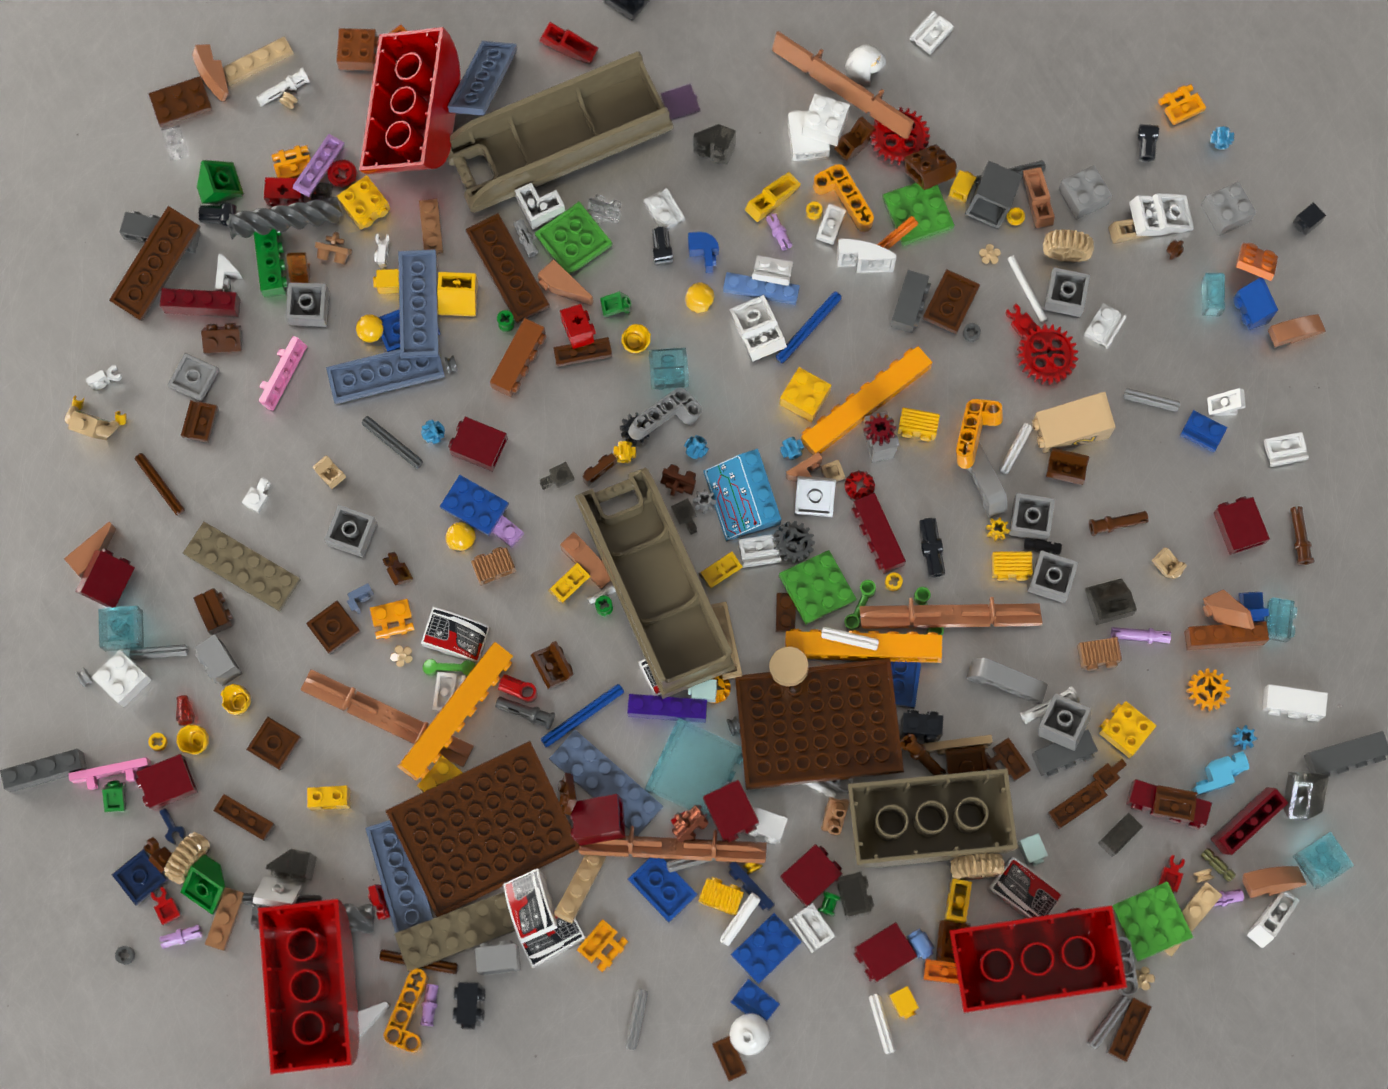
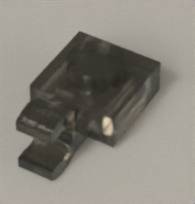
M564 462L549 469L550 475L539 480L542 489L545 490L553 484H556L557 488L572 482L574 481V476L568 464Z
M687 498L671 506V510L679 525L685 523L690 535L696 533L697 527L693 518L697 516L689 499Z

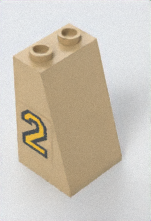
M1105 392L1037 412L1032 420L1033 429L1037 430L1039 436L1037 437V443L1039 448H1042L1043 453L1051 452L1052 448L1061 450L1109 439L1116 428Z

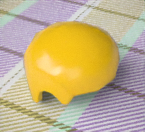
M697 282L693 284L686 293L685 301L687 307L697 313L706 312L713 303L714 291L705 283Z
M372 314L362 316L356 324L358 337L368 343L378 341L383 333L382 320Z
M632 324L623 332L621 342L628 352L641 353L649 346L651 334L642 324Z
M457 522L448 528L445 535L446 543L452 550L465 551L473 545L476 539L475 530L467 523Z
M230 684L221 691L220 695L223 698L221 705L229 714L239 715L247 711L251 704V695L245 687Z
M187 725L178 732L176 743L182 752L193 755L199 754L206 750L209 744V734L201 726Z

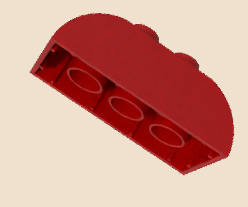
M444 27L379 35L359 171L362 173L379 174L436 169L441 167L447 160L451 150L450 136L453 134L456 113L449 112L448 105L460 84L461 75L456 47Z
M340 899L258 908L270 1074L353 1065L356 1061L359 1047L358 1003L352 935L343 903ZM338 1023V1030L333 1032L334 1026Z
M1112 905L950 930L964 1013L1127 988Z

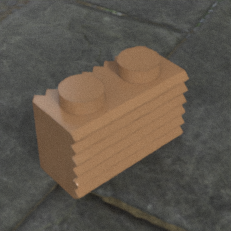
M503 547L492 550V553L486 556L485 554H480L471 561L480 586L516 572L508 549H503Z
M1118 637L1081 642L1077 646L1081 669L1087 668V671L1099 669L1098 666L1106 665V668L1117 667V663L1122 661Z

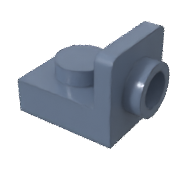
M368 583L347 594L349 597L347 603L351 611L356 610L358 614L362 613L357 603L369 600L371 595L374 594Z

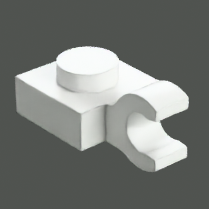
M376 234L375 240L378 245V251H375L374 259L378 263L379 268L387 269L390 237L386 234V239L380 241L379 234Z
M114 365L106 371L101 370L86 378V381L94 391L104 388L106 384L110 383V380L119 381L123 377L121 374L113 375L118 370L117 366Z
M262 477L257 489L251 486L241 503L259 513L269 498L265 495L271 485L269 480Z

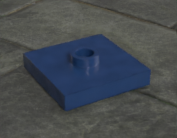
M144 849L111 874L136 906L168 881L163 873L161 874L149 861L150 856Z

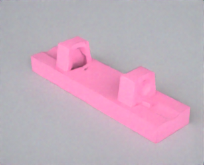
M292 336L286 350L279 349L277 355L281 359L269 382L262 381L260 388L264 391L259 402L268 410L274 411L307 348V345L298 337Z
M147 757L68 773L69 781L74 784L87 782V788L95 790L98 789L97 779L126 774V780L134 782L137 778L136 771L152 766L151 760Z

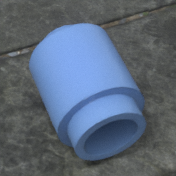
M921 928L907 936L908 942L916 953L917 958L922 957L924 960L934 954L932 950L935 947Z

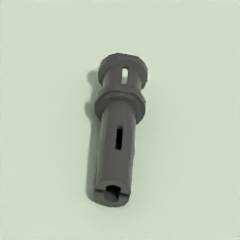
M501 696L496 701V708L527 718L532 724H541L546 726V729H550L553 724L554 712L548 713L540 710L539 707H528Z

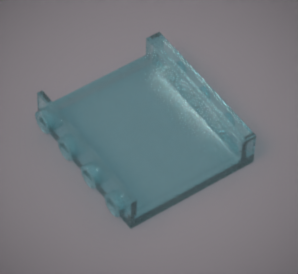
M678 718L645 786V791L658 795L689 811L694 805H697L709 821L711 816L702 796L725 786L728 781L732 782L736 773L733 769L736 764L740 765L743 759L742 747Z

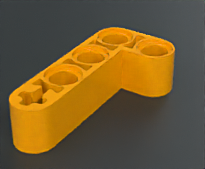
M836 164L816 174L813 184L814 191L819 195H824L835 190L857 229L861 232L871 230L874 220L873 213L847 169L841 164ZM839 173L842 177H835L834 174ZM818 182H825L826 185L820 186ZM848 188L851 192L846 193L843 189ZM854 203L859 204L860 207H859V208H854V207L852 206V204H854Z
M972 399L967 403L956 448L957 464L959 467L968 469L973 466L982 426H997L1002 423L1003 411L1000 402Z
M417 968L410 971L384 1031V1039L387 1043L413 1053L418 1052L423 1045L420 1036L407 1031L428 983V975L421 969ZM420 974L423 980L417 982L415 986L419 988V990L417 991L413 988H410L409 986L410 984L413 986L415 985L416 980L414 979V976H418ZM408 992H414L415 999L411 1003L405 1000ZM400 1011H406L407 1018L403 1022L397 1019ZM392 1030L399 1032V1037L396 1041H391L389 1038ZM412 1037H415L418 1042L414 1049L408 1047V1040Z

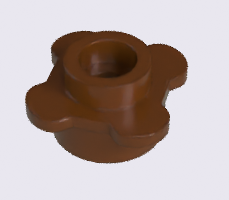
M1174 240L1169 244L1166 250L1170 254L1169 259L1173 260L1183 253L1182 240L1179 242Z

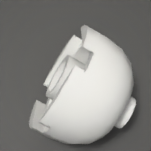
M753 1013L738 1017L730 1030V1040L733 1047L745 1055H754L763 1051L769 1043L771 1036L766 1020L760 1015Z

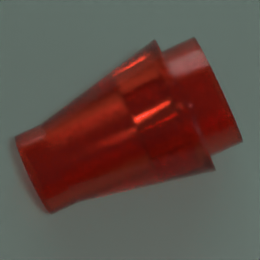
M182 695L177 697L176 721L178 725L187 726L193 724L195 714L188 696Z

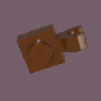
M395 552L388 553L389 557L382 560L384 565L388 567L386 570L394 585L409 583L413 577L405 562L400 563Z
M1123 759L1113 767L1107 763L1093 774L1092 777L1106 791L1120 779L1117 773L1127 764Z
M152 837L146 841L148 844L143 848L151 855L149 861L162 874L172 853L165 846L160 849L158 841Z

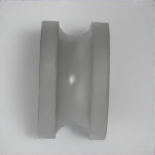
M82 668L81 672H75L83 687H86L87 683H93L91 676L85 668Z

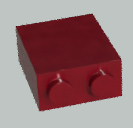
M465 416L463 421H460L457 425L456 437L450 440L448 446L452 456L493 472L508 440L507 433Z
M1244 496L1236 499L1235 503L1229 504L1225 502L1219 504L1213 513L1229 555L1266 544L1270 540L1254 497L1247 498Z
M103 548L102 551L95 550L75 592L109 609H115L135 567L130 565L131 562L122 557L118 559L113 556V552Z
M182 754L136 772L138 776L136 783L145 795L142 796L143 802L146 807L153 811L198 793L186 758Z
M739 779L702 796L723 842L727 840L729 843L739 838V834L743 832L749 834L757 830L756 826L759 825V820Z
M618 794L576 801L570 815L573 821L571 836L580 846L626 838L623 800Z
M816 844L780 876V879L805 907L809 906L842 876L841 866L835 860L831 862L827 857L829 855L822 846L818 847Z
M896 922L854 948L856 952L853 953L858 963H863L866 967L864 972L870 981L874 980L875 983L917 958L916 953Z

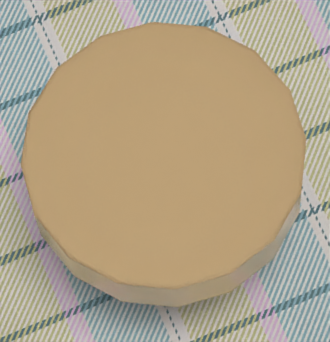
M783 647L777 650L769 662L770 674L773 679L780 685L787 687L801 683L806 678L809 670L805 654L794 647Z

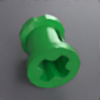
M508 310L500 311L497 315L500 330L503 332L512 331L515 324L513 314Z
M604 595L596 599L595 607L598 614L604 617L610 615L613 611L612 600ZM607 603L608 607H604V609H601V605Z
M824 892V899L818 911L834 917L837 901H840L841 897Z

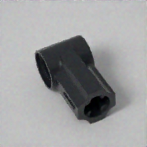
M1139 125V160H1142V162L1155 160L1159 126Z
M222 203L220 206L200 205L198 210L199 221L201 223H219L227 226L226 221L229 219V214H235L237 206L232 203Z
M662 226L652 229L655 265L673 263L668 228Z

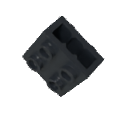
M907 710V713H903L900 722V739H903L908 734H913L917 740L931 743L939 741L942 737L943 715H939L938 712L929 711L927 714H919L917 710Z
M458 982V987H454V999L457 1000V1007L453 1008V1020L456 1021V1024L461 1025L462 1029L475 1030V1026H480V1021L484 1022V1009L481 1008V1001H485V989L482 988L480 983Z

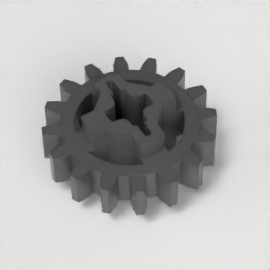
M788 521L778 528L779 530L774 533L776 537L773 539V542L777 543L774 550L779 549L778 556L784 555L785 561L791 558V563H794L796 559L798 562H801L804 558L807 559L810 556L809 553L813 552L814 549L811 546L815 544V541H812L811 538L814 534L808 533L809 527L803 528L804 523L798 526L797 521H794L792 524Z

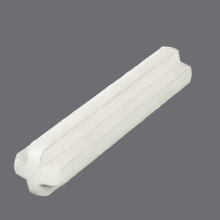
M1027 423L1022 425L999 468L1000 472L1004 474L1009 473L1032 430L1031 425Z
M824 627L821 633V637L824 639L871 650H877L879 645L878 639Z
M752 893L749 895L720 937V941L723 944H731L759 904L760 898L756 894Z
M871 995L869 1000L884 1052L886 1054L893 1053L896 1049L880 995Z

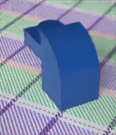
M706 232L688 233L689 257L704 256L705 272L713 273V266H716V255H719L717 240Z
M1263 592L1239 593V603L1251 612L1253 622H1264V617L1269 616V608H1264Z

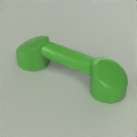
M865 580L861 583L860 590L862 596L854 613L847 615L844 620L845 626L849 630H857L860 627L859 606H865L868 599L876 593L875 583L871 580Z
M919 587L915 591L914 600L918 605H928L927 601L931 596L929 589ZM928 628L926 633L936 632L938 635H943L944 628Z
M428 659L423 664V671L428 676H434L438 671H462L463 675L467 677L476 664L470 660H466L462 664L437 663L434 659Z

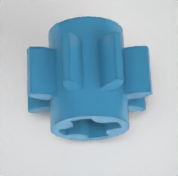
M1217 127L1216 131H1213L1211 134V143H1215L1217 149H1227L1234 141V133H1230L1228 127Z
M432 419L422 426L421 434L427 443L432 441L435 444L441 442L440 439L444 438L445 429L439 421L434 422Z
M698 435L691 436L684 444L687 448L686 454L693 459L702 458L709 450L706 447L707 441Z
M790 437L782 442L783 447H781L780 451L784 458L788 456L790 460H794L802 456L804 445L801 439L796 441L795 437Z
M1247 725L1243 726L1242 731L1237 727L1235 729L1237 735L1231 736L1236 742L1234 747L1237 745L1241 746L1242 751L1246 749V746L1249 748L1254 747L1252 741L1258 739L1254 737L1253 732L1255 730L1247 729ZM1246 735L1247 738L1243 741L1241 738Z

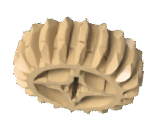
M1056 229L1046 234L1043 241V251L1049 258L1060 260V262H1082L1091 258L1094 251L1093 238L1089 237L1088 234H1084V232Z
M194 832L180 842L168 859L169 861L164 870L168 879L177 884L185 882L191 865L208 853L210 842L206 837Z
M980 853L953 859L950 870L953 879L976 880L1001 875L1004 873L1005 864L1002 855L998 853Z

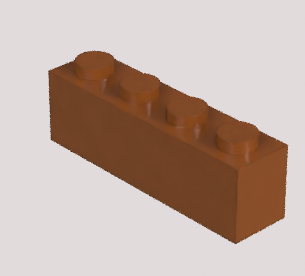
M526 318L523 319L490 380L491 388L509 397H512L513 393L518 392L521 386L520 380L529 371L528 365L531 360H535L539 345H543L547 335L543 326Z
M1267 621L1253 622L1255 627L1253 629L1227 624L1188 627L1184 631L1186 649L1201 650L1264 645L1269 641Z

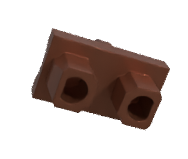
M673 464L667 469L664 468L660 483L666 485V488L671 489L670 495L675 496L676 492L693 494L696 484V473L687 471L685 476L679 474L680 468Z
M694 805L690 811H686L683 815L679 812L676 813L675 818L678 821L674 824L672 832L680 843H683L684 840L694 841L696 838L695 828L705 829L709 822L701 809Z

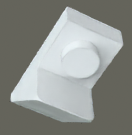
M218 254L215 290L227 292V289L229 290L230 288L229 278L242 279V276L223 254Z
M1241 388L1207 397L1209 416L1237 415V410L1246 408L1244 389Z

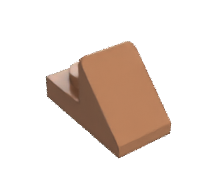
M819 452L786 471L787 480L797 482V476L812 477L809 471L814 472L821 467L820 464H822L823 458Z

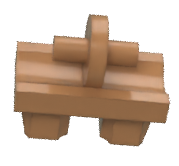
M334 232L332 237L326 236L325 240L331 242V245L320 242L315 243V248H318V259L328 260L330 251L336 252L334 262L345 264L348 255L352 254V249L338 247V244L344 245L345 239L339 238L338 232Z
M829 797L821 825L822 831L840 835L849 806L848 799L839 800Z

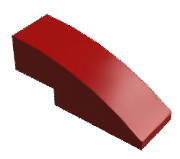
M551 22L546 26L539 39V42L588 64L591 63L598 50V47L568 29L565 31Z

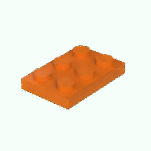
M1243 242L1236 267L1272 281L1275 275L1278 256L1270 250L1264 251L1259 249L1253 243L1246 244Z

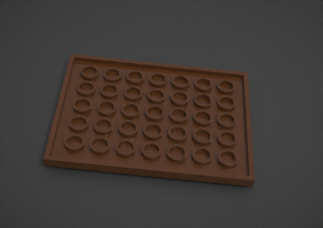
M890 658L809 667L807 676L801 683L788 687L777 683L770 672L746 674L735 678L746 790L904 773Z
M530 741L385 810L436 917L447 914L503 887V884L548 865L578 850L580 846L572 839L570 823L566 815L563 814L559 800Z

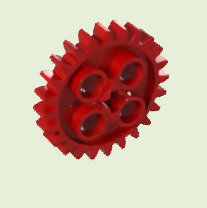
M900 107L899 111L914 121L909 138L899 137L898 134L877 120L874 121L875 125H872L875 130L870 138H873L871 145H875L873 150H879L878 157L884 155V161L889 158L891 159V164L896 160L898 165L901 164V161H904V157L928 147L929 141L927 140L930 139V134H927L929 133V128L925 127L927 122H921L922 115L916 117V111L910 114L909 108L906 112H903L902 107ZM892 142V143H894L895 145H894V146H888L886 143ZM911 143L913 146L907 147L905 144Z
M1046 324L1042 326V329L1037 325L1035 331L1031 328L1028 331L1029 334L1025 333L1023 335L1024 340H1020L1019 344L1021 346L1017 348V351L1021 352L1017 355V358L1022 359L1018 365L1025 366L1022 372L1028 371V378L1032 375L1035 376L1034 382L1041 379L1042 385L1046 380L1049 385L1053 383V379L1056 383L1060 382V378L1065 380L1067 378L1066 374L1070 376L1072 373L1071 369L1076 367L1073 362L1078 360L1074 356L1078 353V350H1073L1077 344L1070 343L1073 337L1067 338L1068 331L1061 333V327L1054 330V324L1049 329ZM1052 342H1057L1059 344V348H1055L1052 345ZM1033 343L1040 344L1041 349H1036ZM1054 360H1059L1062 365L1057 366ZM1035 361L1042 362L1043 367H1038Z

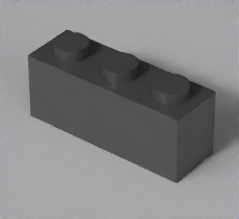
M911 270L907 271L890 327L912 333L914 327H918L921 317L917 315L919 310L923 311L926 300H923L924 293L928 294L931 283H928L929 276Z
M1087 729L1084 731L1075 751L1053 743L1034 751L1032 756L1041 776L1047 774L1049 777L1059 772L1058 769L1064 766L1065 769L1076 766V762L1081 759L1086 762L1095 758L1094 754L1098 749Z

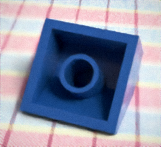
M1262 277L1238 290L1234 296V304L1240 310L1242 322L1244 325H1247L1249 330L1270 323L1278 311L1268 286Z

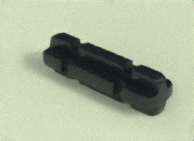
M1026 538L1024 549L1032 550L1033 548L1034 551H1045L1048 553L1052 551V554L1059 555L1062 550V544L1056 542L1051 544L1050 541L1038 539L1033 541L1031 538Z

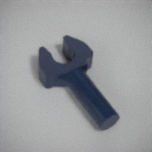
M164 808L159 812L168 828L165 838L176 845V841L173 838L174 833L178 832L180 837L184 839L186 831L182 826H175L167 808Z

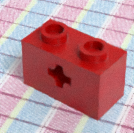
M265 177L264 200L266 204L274 207L278 205L288 206L299 202L304 203V194L293 189V185L298 178Z
M581 304L560 310L561 321L573 349L594 343L593 335L596 334L593 324H589L590 317L588 311H584Z

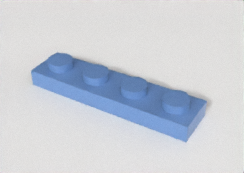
M726 272L723 292L754 298L764 295L766 300L796 305L800 285L790 283L789 286L754 280L751 276Z

